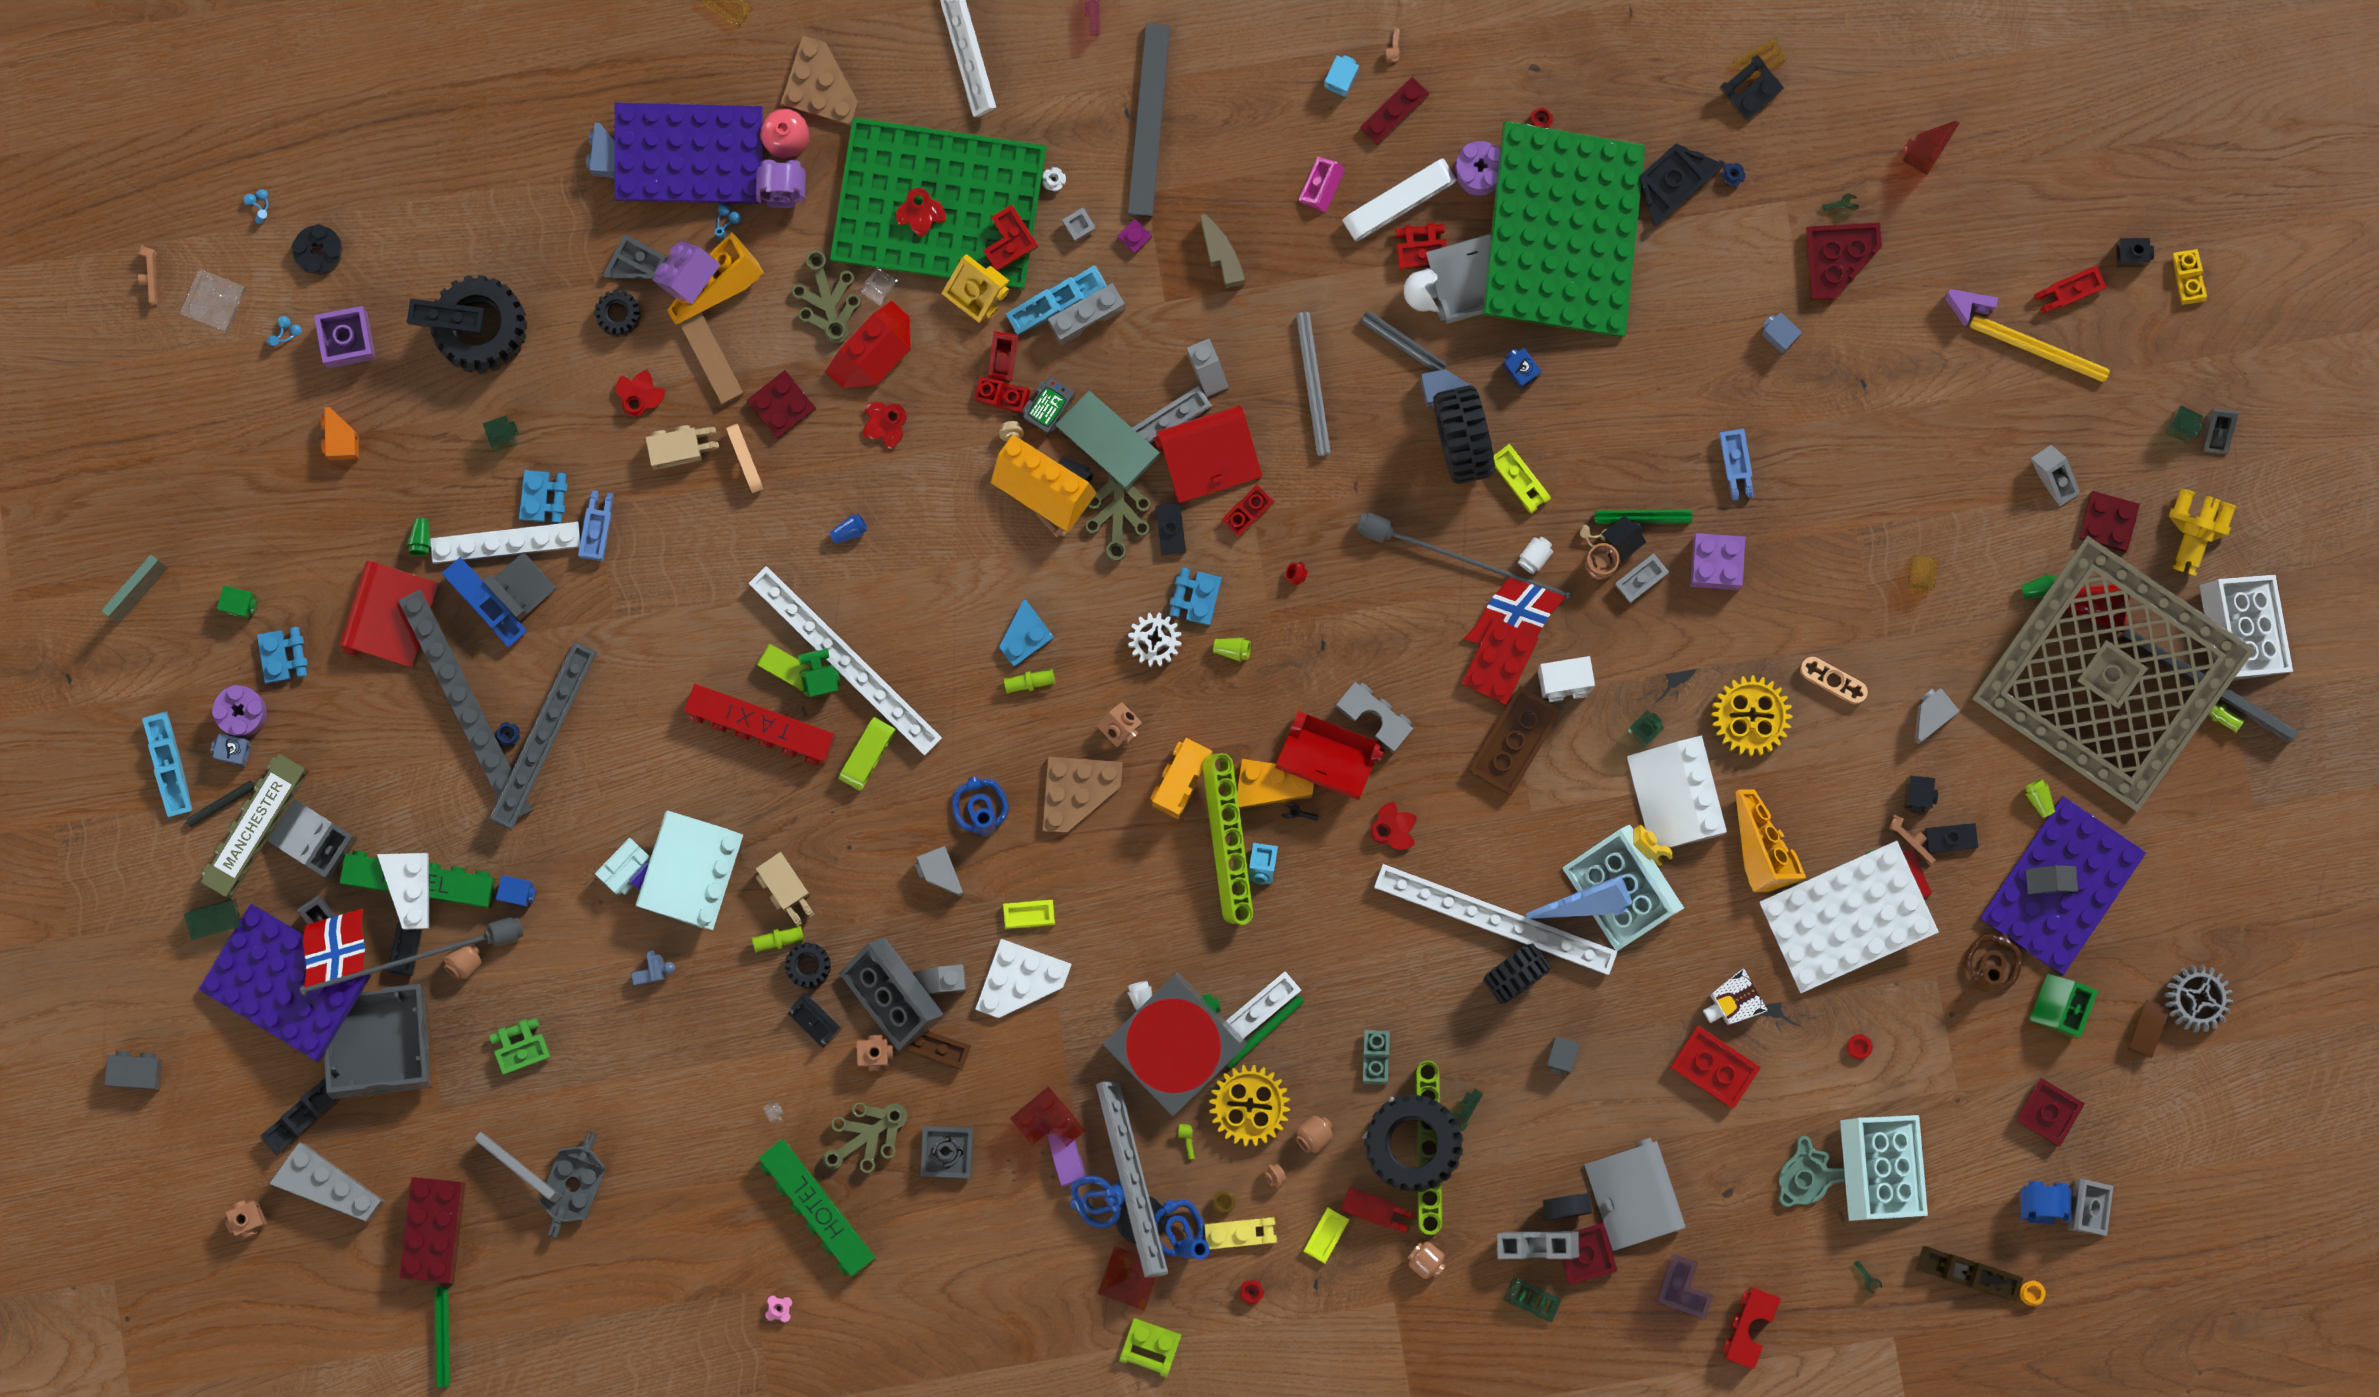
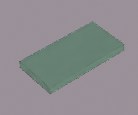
M1088 391L1055 425L1061 433L1126 490L1160 456L1158 450L1091 391Z

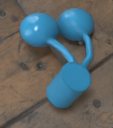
M264 189L258 190L256 197L253 194H247L243 198L244 204L248 206L255 205L260 209L255 217L257 224H263L267 217L268 193ZM256 198L266 201L264 210L256 203Z
M724 203L718 206L719 216L717 218V228L715 229V236L718 241H723L726 238L724 229L729 224H738L741 221L740 214L737 212L730 213V207ZM721 215H729V222L723 228L719 227Z
M281 316L278 318V325L281 327L279 336H268L266 342L271 346H276L279 342H287L294 336L300 335L301 327L297 324L290 327V319L286 316ZM290 327L292 336L285 340H279L283 334V329Z

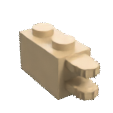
M689 425L676 427L675 431L666 433L665 430L652 432L651 436L646 437L652 468L657 470L701 461L702 452L719 448L718 442L712 441L699 444L698 441L700 437L715 434V427L695 430L694 427L690 428Z
M781 852L756 868L759 873L756 879L763 889L766 887L770 889L773 895L769 898L777 910L782 907L785 912H788L797 926L801 924V919L793 911L792 907L799 902L807 915L810 917L814 915V912L805 900V898L810 896L809 892Z

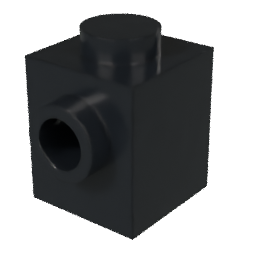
M2120 238L2116 243L2117 268L2147 267L2151 260L2154 259V246L2150 245V238Z
M1625 515L1602 533L1606 542L1617 550L1619 557L1623 561L1646 543L1642 535L1644 529L1636 520L1631 522Z
M1910 775L1906 782L1904 808H1911V813L1925 814L1926 810L1932 809L1933 804L1936 805L1938 800V790L1934 789L1935 778Z

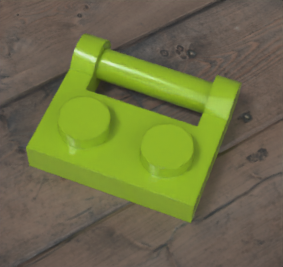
M1134 1318L1119 1361L1123 1363L1128 1361L1159 1372L1160 1376L1167 1378L1182 1335ZM1136 1345L1166 1356L1165 1361L1161 1363L1131 1352L1132 1346Z

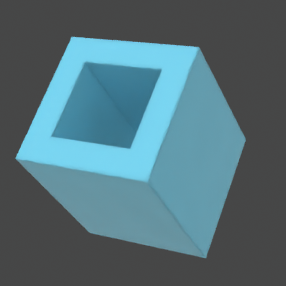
M1336 56L1326 77L1324 88L1347 97L1357 76L1359 65L1348 56Z

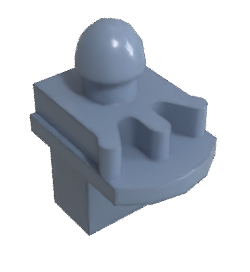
M653 950L647 953L649 969L631 973L633 985L639 986L667 980L666 974H672L676 967L671 962L664 964L663 956H660V954L656 955Z

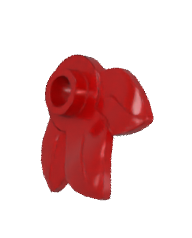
M914 188L909 191L906 196V202L900 205L896 212L898 225L910 223L912 230L920 237H924L928 233L932 221L942 223L945 222L946 218L941 203L930 199L929 193L922 188ZM915 196H921L923 198V203L921 205H916L913 200Z
M648 370L638 373L632 381L624 376H620L616 384V392L622 399V409L631 417L642 415L646 409L656 408L665 396V389L653 388V380ZM637 401L639 406L636 409L630 408L631 402Z
M873 402L864 409L870 419L864 426L863 435L868 439L882 438L886 448L892 449L903 437L902 426L907 419L906 410L899 404L886 405L882 402ZM893 411L897 413L895 421L890 418V414Z
M1389 802L1378 811V820L1373 823L1370 829L1371 838L1378 844L1388 843L1396 850L1411 848L1415 845V841L1408 833L1414 827L1417 816L1409 812L1398 813L1396 804ZM1385 828L1387 835L1384 837L1380 836L1378 829Z

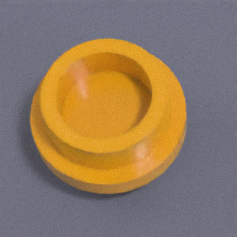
M2028 1281L2022 1285L2020 1298L2026 1305L2037 1306L2045 1299L2046 1293L2041 1283Z

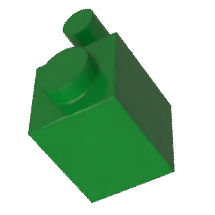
M827 648L798 655L800 665L809 663L810 666L808 670L799 671L804 696L812 697L839 690L837 684H840V676L837 669H834V666L821 665V660L829 658Z

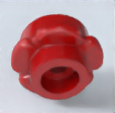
M1546 108L1533 110L1530 114V125L1550 128V125L1553 124V115Z
M1292 562L1285 571L1286 580L1295 586L1304 582L1308 575L1303 562Z
M1256 1280L1245 1281L1240 1287L1239 1296L1242 1301H1246L1249 1305L1257 1304L1258 1300H1261L1264 1296L1261 1283ZM1250 1290L1254 1291L1253 1295L1249 1294Z

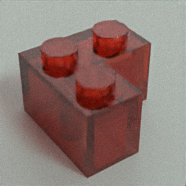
M1049 1086L1010 1118L1032 1146L1050 1130L1057 1135L1066 1147L1085 1132V1129Z

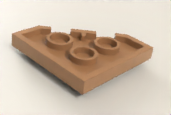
M802 36L781 106L851 127L853 117H855L858 108V101L826 42Z
M1048 757L1043 832L1068 834L1084 818L1088 817L1104 801L1121 788L1123 762Z

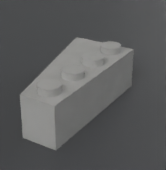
M300 1142L270 1182L271 1185L368 1222L373 1220L385 1203L382 1198L309 1146Z

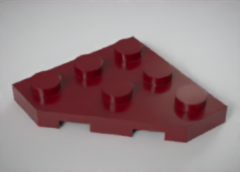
M1880 223L1806 227L1811 301L1836 299L1882 247Z

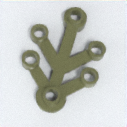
M811 251L807 255L806 263L809 269L815 273L821 297L808 291L802 284H796L792 288V294L795 299L805 300L824 310L828 321L813 314V311L808 307L801 308L798 315L803 323H811L824 330V335L829 342L838 344L847 338L849 330L846 324L853 311L861 306L860 297L856 294H850L846 298L847 305L837 318L835 308L847 287L853 285L854 275L850 271H843L839 276L840 281L831 294L824 272L826 266L825 255L821 251ZM818 258L821 260V264L814 266L812 261ZM845 275H850L851 281L845 283L842 278ZM798 288H802L804 290V294L801 296H797L795 294V291ZM856 298L858 303L855 306H851L849 304L850 299ZM808 311L811 313V316L808 319H803V312ZM839 328L841 333L835 336L832 334V330Z
M1108 474V483L1094 496V498L1099 500L1098 505L1092 506L1089 503L1088 507L1092 510L1099 509L1102 504L1101 501L1113 491L1114 501L1095 518L1087 520L1085 527L1088 533L1096 534L1099 532L1100 526L1113 515L1112 542L1107 545L1106 553L1110 560L1121 561L1126 555V547L1122 543L1123 515L1135 527V532L1138 536L1144 537L1150 531L1149 524L1146 521H1142L1124 502V491L1136 502V508L1140 512H1147L1151 507V502L1149 498L1143 496L1133 485L1126 490ZM1145 500L1148 502V506L1141 508L1139 507V502ZM1091 522H1095L1098 527L1096 530H1090L1088 525ZM1139 525H1145L1147 530L1144 533L1137 530ZM1119 548L1121 554L1114 556L1111 553L1112 549Z
M862 1102L855 1103L852 1107V1112L856 1117L861 1118L867 1115L881 1119L874 1125L847 1121L840 1116L835 1117L831 1123L835 1131L842 1132L845 1130L861 1134L838 1150H828L823 1156L824 1165L831 1170L840 1168L843 1164V1158L867 1142L865 1156L860 1162V1168L865 1173L873 1172L875 1169L874 1158L878 1136L886 1128H888L886 1144L881 1147V1155L886 1159L893 1158L896 1154L895 1142L898 1128L904 1126L908 1118L906 1109L900 1104H890L885 1109L866 1106ZM858 1105H862L865 1108L864 1113L861 1115L855 1111ZM894 1111H897L900 1115L896 1121L890 1118V1114ZM840 1119L843 1120V1128L837 1129L835 1122ZM887 1146L893 1148V1153L890 1156L884 1154V1149ZM833 1154L836 1155L837 1162L830 1164L828 1157ZM865 1161L872 1162V1168L870 1170H865L863 1168V1164Z

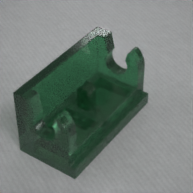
M236 898L184 913L191 940L241 927V916Z

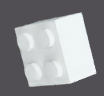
M1590 656L1540 664L1537 670L1542 699H1548L1549 703L1563 701L1565 696L1573 695V699L1587 697L1595 686Z

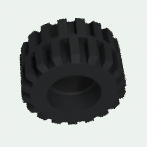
M1530 943L1489 971L1483 978V981L1498 1002L1506 1004L1549 973L1551 966L1534 943Z

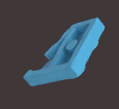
M1025 599L1022 601L999 648L1015 668L1053 640L1054 637Z

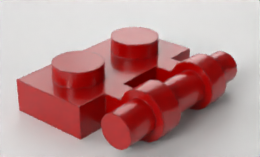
M1434 222L1426 223V226L1412 227V225H1404V228L1395 229L1396 238L1405 237L1406 243L1397 244L1399 270L1430 267L1426 252L1447 246L1446 239L1436 240L1435 235L1445 233L1444 224L1434 225ZM1427 235L1428 241L1414 242V236Z

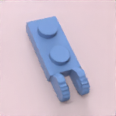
M1738 429L1720 432L1719 438L1732 500H1738L1739 491L1736 480L1743 479L1745 494L1747 498H1751L1754 496L1751 480L1753 476L1745 430Z
M592 490L589 508L586 509L578 553L579 558L604 562L612 517L611 510L614 496L612 493H607L604 511L596 510L599 495L598 491Z

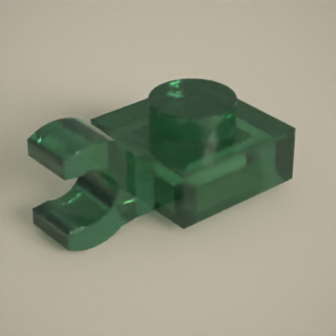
M1475 1088L1472 1093L1467 1091L1460 1103V1105L1464 1106L1462 1111L1453 1114L1455 1119L1459 1118L1462 1120L1463 1125L1460 1128L1462 1132L1467 1128L1468 1120L1483 1095L1482 1092Z

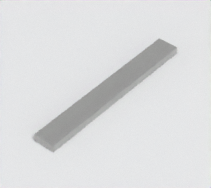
M1100 1082L1096 1084L1144 1276H1164L1168 1274L1120 1082Z

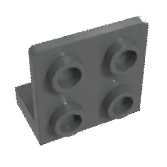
M525 553L520 554L495 578L490 574L484 580L485 584L519 621L524 619L556 590L555 585Z

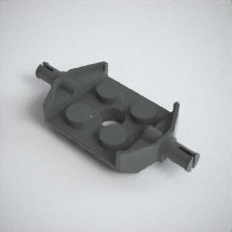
M587 1130L586 1137L581 1146L558 1149L557 1151L558 1155L547 1184L562 1196L557 1202H552L543 1195L538 1200L553 1220L547 1233L549 1236L558 1238L557 1236L562 1224L586 1220L607 1168L593 1152L592 1146L598 1135ZM573 1177L578 1178L580 1181V1188L575 1192H571L567 1188V1181Z

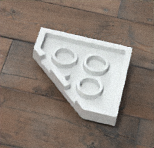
M1001 939L976 1010L1001 1018L1053 992L1063 989L1072 964Z

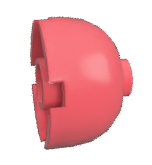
M779 109L771 112L765 118L761 127V140L765 149L774 157L779 159L796 157L808 145L809 128L805 119L799 113L790 109Z

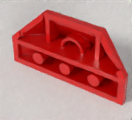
M893 301L874 312L840 348L825 373L843 389L877 386L911 350L910 316Z

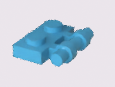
M524 470L520 520L545 522L546 513H552L551 522L561 523L562 514H565V505H563L564 492H567L568 488L565 473H557L556 482H549V472ZM548 491H555L553 504H547Z
M1181 567L1180 574L1176 576L1175 580L1177 586L1174 598H1171L1169 604L1171 606L1169 616L1179 618L1180 611L1183 609L1188 611L1187 621L1210 626L1222 577L1198 572L1196 581L1189 579L1191 570ZM1186 588L1193 589L1190 602L1183 600Z
M299 627L289 629L291 637L289 639H284L282 630L257 635L266 684L291 680L290 670L296 669L298 678L307 676L306 667L308 663L307 658H304L302 648L304 639L303 636H300ZM292 647L294 660L288 661L286 648Z

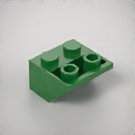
M2046 974L2029 1021L2078 1039L2082 1036L2098 990L2076 981Z

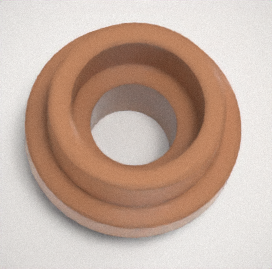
M1270 1164L1266 1167L1264 1175L1268 1184L1275 1186L1277 1189L1281 1188L1282 1184L1286 1182L1283 1169L1278 1164L1274 1166Z

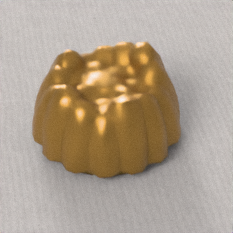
M1226 1190L1218 1191L1217 1194H1214L1212 1205L1218 1213L1226 1214L1234 1210V1206H1236L1234 1194Z

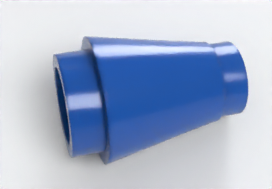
M858 513L856 515L851 514L833 530L829 531L837 545L840 542L864 536V532L868 531L864 519Z

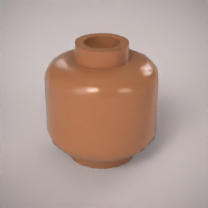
M474 944L450 950L444 957L445 970L455 979H467L481 965L480 950Z
M1311 1116L1297 1128L1296 1141L1305 1152L1318 1153L1333 1140V1126L1325 1117L1321 1119L1318 1116Z
M1419 1242L1407 1257L1410 1260L1409 1267L1424 1279H1429L1432 1275L1437 1278L1445 1268V1265L1442 1263L1445 1259L1444 1253L1430 1242L1423 1244Z

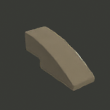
M1206 214L1200 215L1210 267L1221 266L1225 289L1245 285L1240 262L1228 239Z

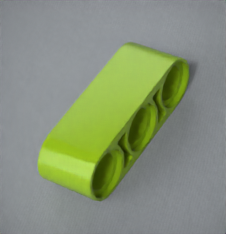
M874 717L842 769L838 779L861 791L892 740L896 729Z

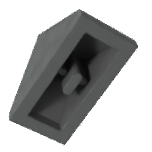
M2213 408L2206 415L2203 452L2228 455L2238 418V411Z
M2054 865L2026 869L2027 895L2078 892L2076 866Z
M320 896L313 898L297 909L307 924L335 917L325 899Z

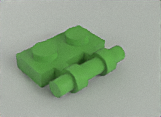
M537 1018L529 1021L527 1019L521 1020L518 1025L507 1029L506 1027L500 1028L498 1032L489 1035L492 1044L502 1041L504 1048L494 1052L503 1075L551 1058L543 1034L532 1035L531 1030L540 1027ZM523 1033L525 1040L511 1044L510 1038Z

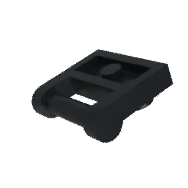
M1755 55L1751 59V63L1728 83L1724 82L1719 86L1723 94L1745 120L1750 119L1784 89L1758 55ZM1758 70L1761 75L1736 95L1734 89Z

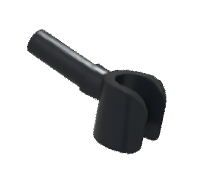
M1296 803L1283 805L1291 810L1290 814H1281L1285 819L1304 817L1315 821L1318 819V815L1300 810Z

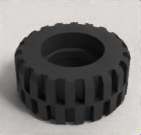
M470 275L464 277L462 282L457 280L451 282L452 287L448 290L444 288L440 292L441 298L439 300L435 299L434 302L464 306L479 303L489 304L499 312L501 326L499 332L491 341L477 346L464 343L456 331L430 328L434 343L439 351L452 365L457 368L461 367L464 371L470 373L473 370H476L478 373H486L487 369L496 371L500 369L499 365L503 363L508 365L512 361L511 357L514 354H519L521 351L519 346L521 343H525L526 314L516 295L507 285L501 284L499 280L495 278L490 280L483 275H478L474 279Z
M1467 385L1438 392L1433 397L1434 413L1442 451L1452 482L1463 484L1491 477L1495 473L1494 454L1485 413L1477 389Z
M1409 1094V1096H1399L1390 1102L1384 1103L1382 1108L1373 1114V1120L1366 1129L1368 1131L1367 1138H1364V1146L1367 1149L1365 1154L1367 1160L1372 1165L1371 1168L1374 1173L1386 1184L1409 1192H1423L1431 1188L1434 1189L1440 1186L1443 1181H1447L1454 1169L1456 1170L1460 1164L1458 1161L1463 1154V1134L1460 1132V1125L1452 1115L1453 1113L1440 1102L1426 1096ZM1414 1119L1421 1120L1433 1128L1437 1136V1150L1434 1157L1427 1164L1420 1167H1407L1394 1157L1391 1150V1137L1394 1130L1401 1123Z

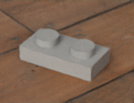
M1653 553L1614 585L1630 604L1669 574V571Z

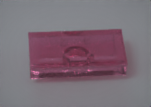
M1089 0V2H1084L1085 17H1090V36H1099V0Z

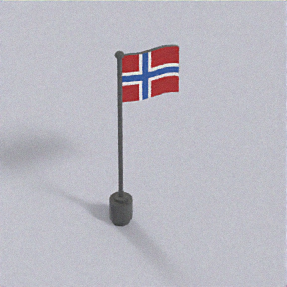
M1362 512L1356 529L1357 532L1361 533V536L1381 543L1385 539L1390 540V537L1393 536L1510 577L1492 597L1475 627L1463 638L1467 641L1480 645L1494 617L1537 637L1553 611L1564 599L1569 600L1572 597V593L1569 590L1564 592L1394 532V526L1390 525V519L1370 512L1369 514Z
M364 908L306 925L304 930L303 945L306 975L305 984L300 988V993L306 995L307 992L483 940H486L488 944L492 943L494 947L509 944L523 937L522 926L518 918L512 919V917L488 923V929L484 930L485 935L363 971L365 947L362 933V916Z

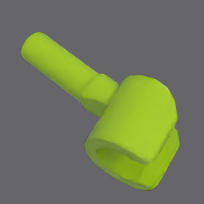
M1180 1124L1178 1138H1186L1188 1159H1194L1192 1146L1193 1129L1188 1124Z

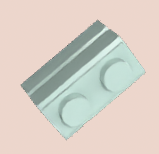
M629 837L595 874L618 896L621 893L626 895L634 887L629 881L630 878L645 862L649 864L651 857Z

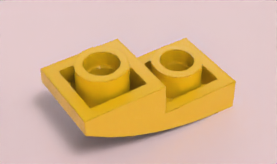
M2198 249L2173 253L2181 304L2206 301L2207 294L2202 278L2203 268Z

